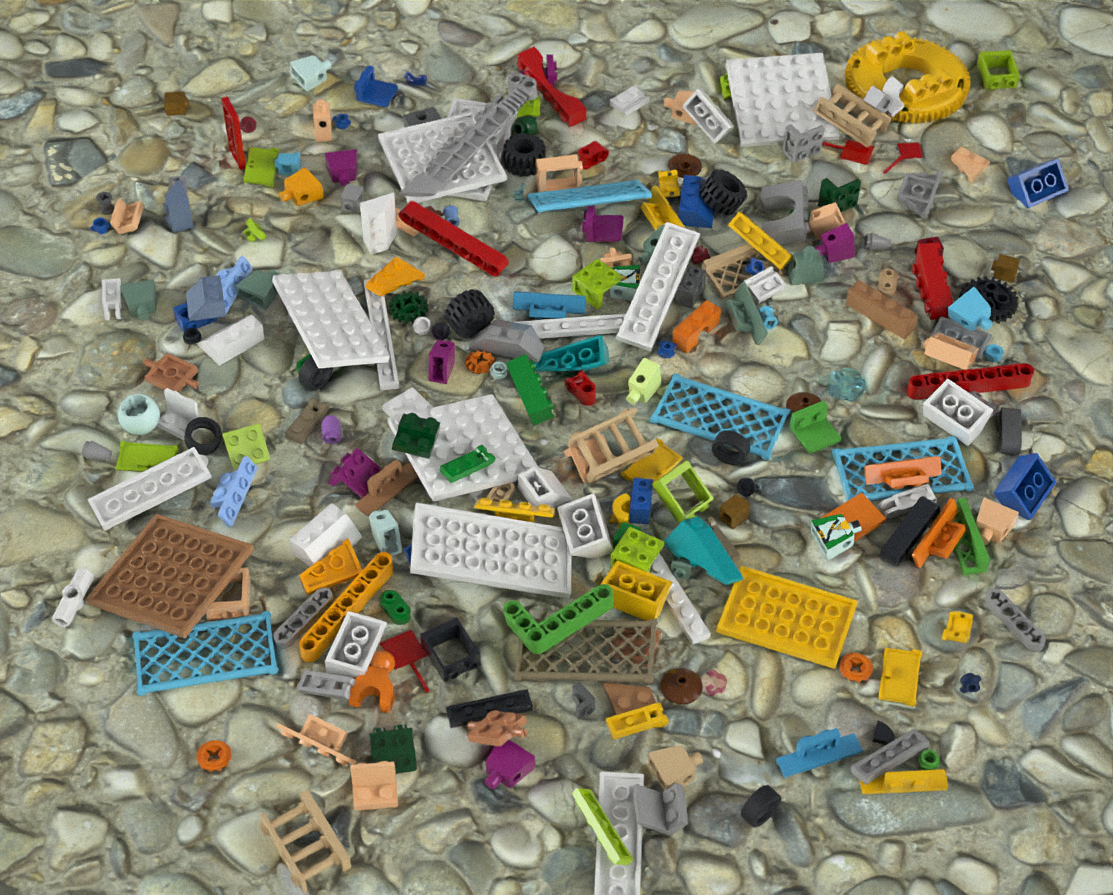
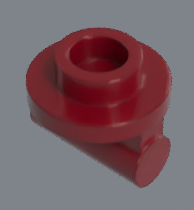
M249 116L243 117L240 121L241 130L245 133H252L256 129L255 119Z
M703 246L696 247L691 256L693 265L711 258L707 248H703Z

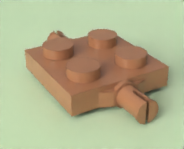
M166 353L157 362L148 358L143 362V365L151 368L145 375V381L162 390L168 388L179 393L186 385L197 389L199 386V382L192 379L198 372L197 366L169 353Z
M497 710L491 711L481 722L470 721L468 723V729L471 731L467 734L469 742L501 747L512 737L525 738L527 730L521 727L527 721L525 715L500 712Z

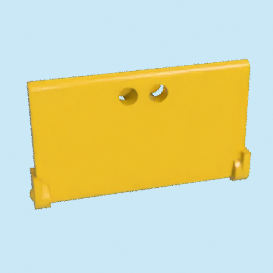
M657 438L656 441L659 447L655 453L631 464L621 475L626 480H631L632 482L634 478L653 479L654 483L671 471L683 457L664 445V442Z
M885 648L878 695L879 700L905 703L906 706H916L922 651Z

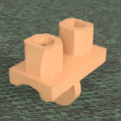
M614 247L610 248V253L604 254L605 258H600L602 262L611 268L614 266L631 265L632 261L631 253L622 255V251L616 252Z

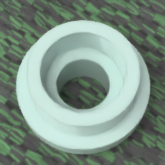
M495 362L490 367V374L496 379H504L508 375V368L503 362Z

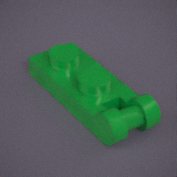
M479 445L474 451L441 465L440 472L453 483L490 466L496 458L492 453L487 452V448L484 445Z

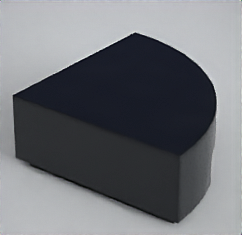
M877 721L873 742L887 745L894 741L895 736L891 728L885 723Z

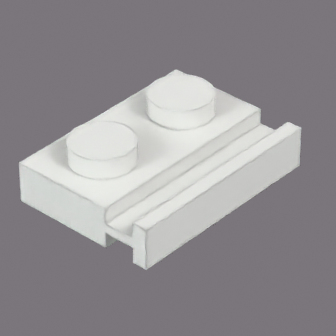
M632 86L610 99V106L620 113L623 112L624 116H628L649 103L650 97H646L645 93Z
M772 266L743 282L746 283L752 298L757 304L785 290L787 287L778 273L773 271Z

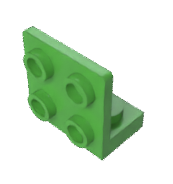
M825 401L796 411L791 415L790 429L809 454L841 442L842 439L826 418L828 405Z

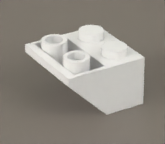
M533 467L518 474V489L532 506L546 504L550 505L551 508H555L571 501V496L552 471Z

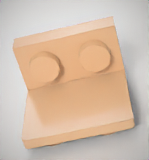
M602 434L601 436L603 437L604 441H605L606 444H607V441H606V439H605V437H604V434ZM592 438L584 441L596 462L600 463V465L606 463L607 459L595 439ZM578 445L569 447L564 451L566 459L572 457L582 482H589L586 476L590 471V465Z
M394 762L358 763L350 766L354 811L398 807Z

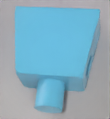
M975 287L971 288L948 307V317L970 331H974L978 326L987 331L993 325V322L989 319L991 308Z

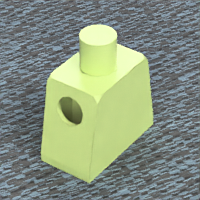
M646 358L642 359L628 382L629 394L626 400L630 404L635 405L638 400L646 403L661 386L659 364Z

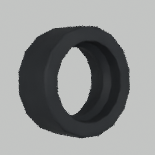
M311 355L303 363L299 371V382L309 390L317 391L328 382L332 375L333 367L318 368Z
M198 417L187 424L184 441L188 449L195 447L199 455H209L219 448L222 431L219 424L213 419ZM198 428L208 429L214 434V441L209 444L197 443L192 438V432Z
M724 430L716 436L712 444V452L718 460L725 464L740 465L744 463L750 452V444L743 435L731 430ZM724 444L734 447L737 451L728 449Z
M764 785L748 798L741 810V816L753 828L759 827L775 813L782 797L769 785Z

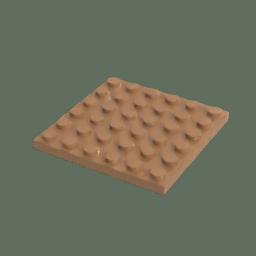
M155 514L85 600L88 605L186 639L254 551L252 544Z

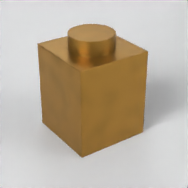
M185 91L165 92L164 105L166 116L186 115L190 104L189 98L185 96Z
M999 254L998 260L993 261L991 268L994 271L993 277L1014 283L1020 259Z
M734 494L720 506L719 519L730 528L735 529L749 517L751 504L746 499Z

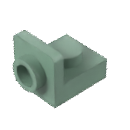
M674 556L670 571L677 578L690 580L693 566L690 565L691 561L683 556L682 558Z

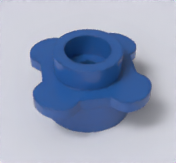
M339 114L332 118L338 129H346L351 124L347 114Z
M100 217L93 221L90 229L99 234H105L107 229L111 228V224L105 218Z
M751 258L749 265L745 267V271L753 276L765 269L763 262L755 258Z
M659 342L660 347L657 350V354L665 359L675 355L674 349L677 348L675 343Z

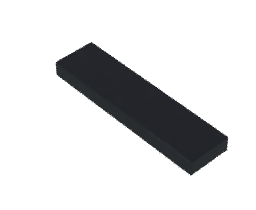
M528 689L446 707L450 728L468 725L470 721L481 722L489 712L495 710L514 714L533 710Z

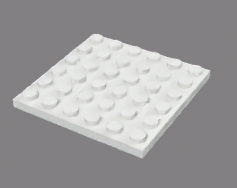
M823 53L726 60V69L741 147L783 144L785 127L790 124L799 130L800 133L823 125L825 127L823 141L839 139V129L813 112L821 97L827 100L832 98Z
M474 111L378 134V140L402 190L419 173L428 174L432 167L429 163L436 161L441 150L453 143V138H461L466 134L463 131L465 126L474 127L476 124ZM487 141L434 196H405L408 203L410 201L418 203L507 181V175L490 142Z
M493 394L411 412L417 414L418 417L425 419L432 417L441 422L439 435L430 459L405 453L433 502L518 481L519 473L533 467H538ZM402 415L388 418V424L395 436ZM479 445H484L487 448V452L492 453L496 458L490 466L453 483L440 472L441 465L474 451Z

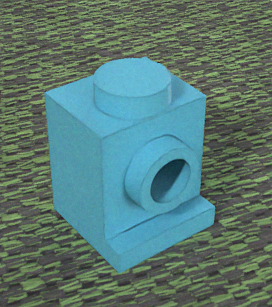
M296 152V154L279 153L278 158H275V168H278L279 175L291 176L300 170V152Z

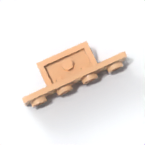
M309 714L300 733L279 723L276 726L282 730V735L290 739L296 736L300 738V744L309 748L314 745L318 747L317 752L327 757L330 754L337 756L335 761L347 766L348 763L355 765L357 762L339 752L349 732Z

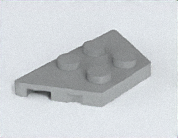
M937 171L936 175H928L927 172L918 174L907 173L898 193L897 201L919 216L927 219L942 177V171Z

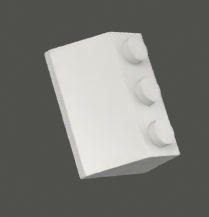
M697 89L682 106L714 144L727 135L734 127L731 121L702 89Z
M393 193L360 203L363 241L371 255L388 250L397 234L395 198Z
M252 314L244 316L198 342V345L220 366L265 340L263 326Z
M949 379L923 403V416L952 436H956L959 441L967 446L981 433L993 412L992 408Z
M594 493L557 507L571 556L597 559L613 552L614 549L603 512Z
M331 503L290 538L291 552L311 567L314 563L326 557L330 551L343 544V541L349 538L353 546L362 538V535L348 515Z
M348 611L325 659L326 673L351 678L365 675L387 626V622Z

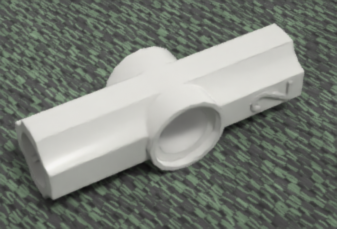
M81 568L77 570L70 584L63 589V598L52 617V621L58 626L64 628L70 626L77 610L84 606V597L94 579V574L89 572L88 569Z

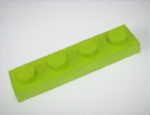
M577 788L572 793L576 800V805L584 813L587 823L597 835V840L608 853L609 860L614 865H629L633 858L592 790Z

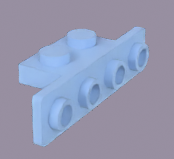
M244 256L239 257L234 268L223 269L217 273V276L220 275L226 314L238 295L236 285L249 276L253 269Z
M248 456L243 457L237 471L222 474L209 503L213 508L221 507L218 517L228 527L233 526L257 471V466Z

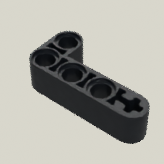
M921 496L884 544L879 556L892 565L899 566L925 530L932 526L934 519L941 512L940 506Z

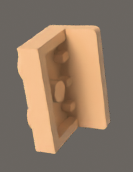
M118 199L110 220L111 226L119 235L137 230L145 205L141 201L126 205L122 199Z

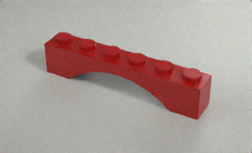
M535 46L518 54V68L523 70L526 76L536 80L537 91H540L544 100L551 104L553 111L560 115L563 123H566L570 128L586 120V107L576 97L560 92L548 82L543 72V56Z

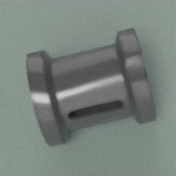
M99 193L96 196V200L100 205L99 212L103 215L113 213L114 205L111 202V193Z

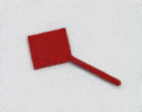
M919 142L898 143L900 157L885 169L883 173L886 174L902 159L922 158Z

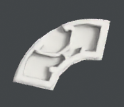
M893 76L887 80L882 91L894 99L887 110L891 117L904 108V104L899 97L900 92L904 89V85Z

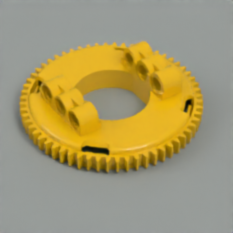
M905 31L897 33L894 38L887 36L883 37V40L878 38L877 41L872 40V43L867 42V45H862V48L859 47L858 51L855 50L854 54L849 57L845 70L847 89L861 99L865 98L872 86L883 91L884 85L887 82L884 77L885 73L899 68H911L924 73L925 75L921 79L909 81L905 89L900 92V100L904 107L908 108V112L900 110L893 117L887 112L884 113L892 118V121L896 120L899 123L903 121L905 124L907 122H911V124L923 122L925 124L927 121L932 123L933 120L938 121L939 118L942 120L944 116L948 117L949 114L952 115L954 112H957L966 101L971 80L969 72H967L968 68L965 67L962 60H958L959 56H954V52L950 53V49L946 50L945 46L940 47V44L936 45L934 41L928 42V39L922 41V38L916 40V37L912 39Z

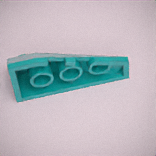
M599 335L543 352L539 363L534 362L537 368L534 372L589 370L606 365L610 362L608 347L603 337Z
M699 516L683 520L664 540V546L678 558L683 556L691 561L690 565L706 569L708 575L726 585L743 579V576L711 527Z

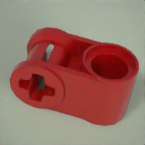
M597 141L581 147L578 150L579 161H582L583 169L587 170L600 162H604L609 156V150Z
M583 371L578 372L572 378L565 379L564 382L567 390L582 405L590 406L595 403L596 385Z

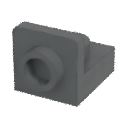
M578 681L573 685L572 698L577 704L576 717L580 720L584 716L588 717L593 713L595 697Z

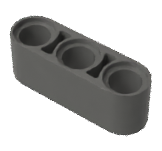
M1001 407L999 415V452L1020 455L1022 446L1021 409Z

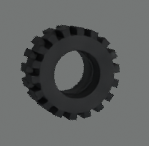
M523 133L511 136L503 145V164L505 169L509 173L512 172L515 176L519 175V177L536 175V159L545 158L546 146L544 141L539 139L538 136H533V134Z
M723 169L714 170L701 185L700 189L705 203L722 215L734 214L747 198V190L742 181L734 174Z
M477 289L465 290L461 294L459 293L451 300V303L447 305L445 310L446 321L455 333L463 338L474 337L475 334L491 324L490 322L493 321V316L495 315L492 304Z

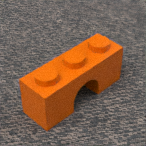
M708 300L703 302L673 330L672 342L677 345L678 349L687 354L698 343V337L702 330L709 333L720 323L721 308Z

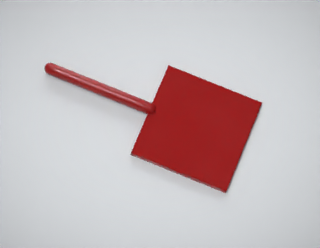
M848 139L845 146L822 141V145L842 149L840 159L868 165L875 148L872 145L867 148L860 142Z
M409 630L381 642L382 649L390 652L394 657V670L410 664L425 692H429V688L413 663L427 657L413 631Z

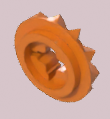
M478 349L475 353L470 351L465 361L466 368L476 374L489 372L490 367L495 363L491 353H487L486 350L479 352Z
M849 653L841 659L839 671L850 682L857 681L860 683L862 680L867 681L872 675L873 665L865 655ZM852 667H860L859 672L857 670L853 671Z
M220 740L204 743L197 752L198 764L203 770L206 769L210 772L212 770L220 771L224 766L228 767V762L232 760L230 747ZM216 754H218L219 759L214 758L211 760L210 755L215 756Z

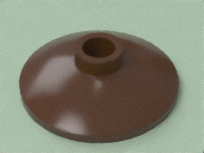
M678 154L669 160L668 168L669 171L677 170L678 177L684 178V175L697 176L702 170V163L696 156Z
M798 392L788 398L786 408L791 410V416L796 411L821 402V399L812 393Z
M672 669L661 680L662 694L667 700L675 704H690L696 701L702 693V681L690 669Z

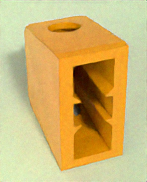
M306 167L286 178L284 181L285 190L279 193L283 202L292 199L298 206L324 198L322 184Z

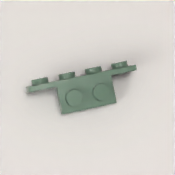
M741 283L734 293L736 300L728 299L725 302V307L735 330L750 332L755 344L760 345L768 332L746 283Z

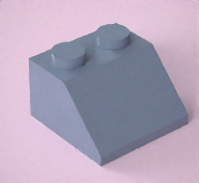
M178 180L164 195L166 203H163L165 214L168 213V216H165L167 226H171L173 232L194 228L189 201L182 180Z
M220 275L202 277L186 292L189 321L226 316Z

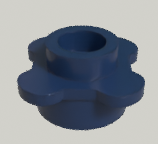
M973 673L964 674L960 679L962 685L960 687L961 693L978 692L980 690V675Z

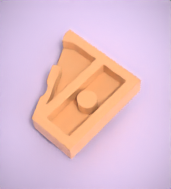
M962 146L951 158L952 162L959 167L961 173H966L968 176L967 180L970 183L989 166L990 162Z

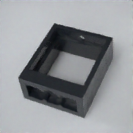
M457 617L420 634L421 646L444 682L449 679H455L460 674L472 671L481 665L480 652ZM457 637L469 656L444 667L433 648Z

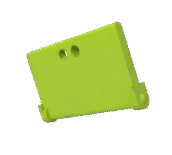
M249 147L243 182L266 185V187L270 188L274 187L275 158H278L279 149Z
M121 441L115 469L144 472L178 455L179 445Z

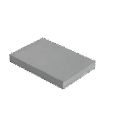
M941 316L930 335L931 337L936 333H941L978 347L979 350L975 358V362L978 363L992 337V334L978 329L970 331L959 323Z

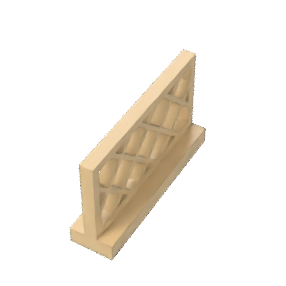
M748 243L704 260L701 269L706 270V276L721 298L725 299L733 296L740 286L736 284L737 278L745 281L752 275L750 273L749 277L739 274L740 269L745 270L746 265H742V262L749 261L754 257L757 259V256L761 255V253ZM768 259L767 261L760 260L765 265V269L772 266L780 277L783 276L784 272ZM733 266L738 268V271L734 273L728 271L727 268ZM718 272L723 274L722 279L714 277L712 273ZM725 275L734 277V283L724 280ZM723 284L732 287V289L724 292L721 286Z

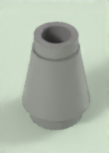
M874 233L865 235L864 248H868V250L890 249L891 239Z
M86 441L82 448V456H85L86 459L109 462L112 451L94 441Z

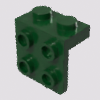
M828 178L821 181L817 206L820 208L836 202L841 213L855 207L858 203L861 180L856 179L837 187Z
M407 724L395 725V730L386 731V727L374 728L373 733H369L373 763L381 761L394 762L396 774L416 771L417 762L412 728H407Z

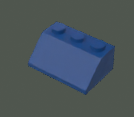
M1058 158L1044 161L1007 177L1012 195L1026 208L1033 207L1069 191Z
M684 175L678 217L684 226L712 229L714 210L705 203L701 196V185L706 181L701 176Z
M1038 453L1022 455L1017 458L993 494L1001 505L1019 512L1018 516L1031 520L1056 484V481Z

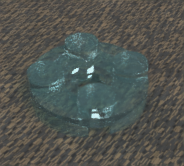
M840 368V371L837 372L834 370L828 377V393L832 397L855 402L864 392L865 379L860 377L861 374L852 368Z

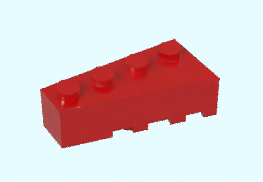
M940 242L918 244L915 263L912 264V273L916 276V286L920 288V298L924 300L925 313H928L930 320H938L940 316L950 319L948 317V307L953 304L950 286H947V273L943 271V256L938 254L941 248Z

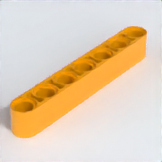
M378 553L301 638L299 647L302 660L308 663L315 662L335 640L347 612L350 611L358 614L392 576L393 559L389 553Z

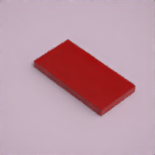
M228 96L222 97L221 101L229 150L239 169L243 170L246 169L239 116Z

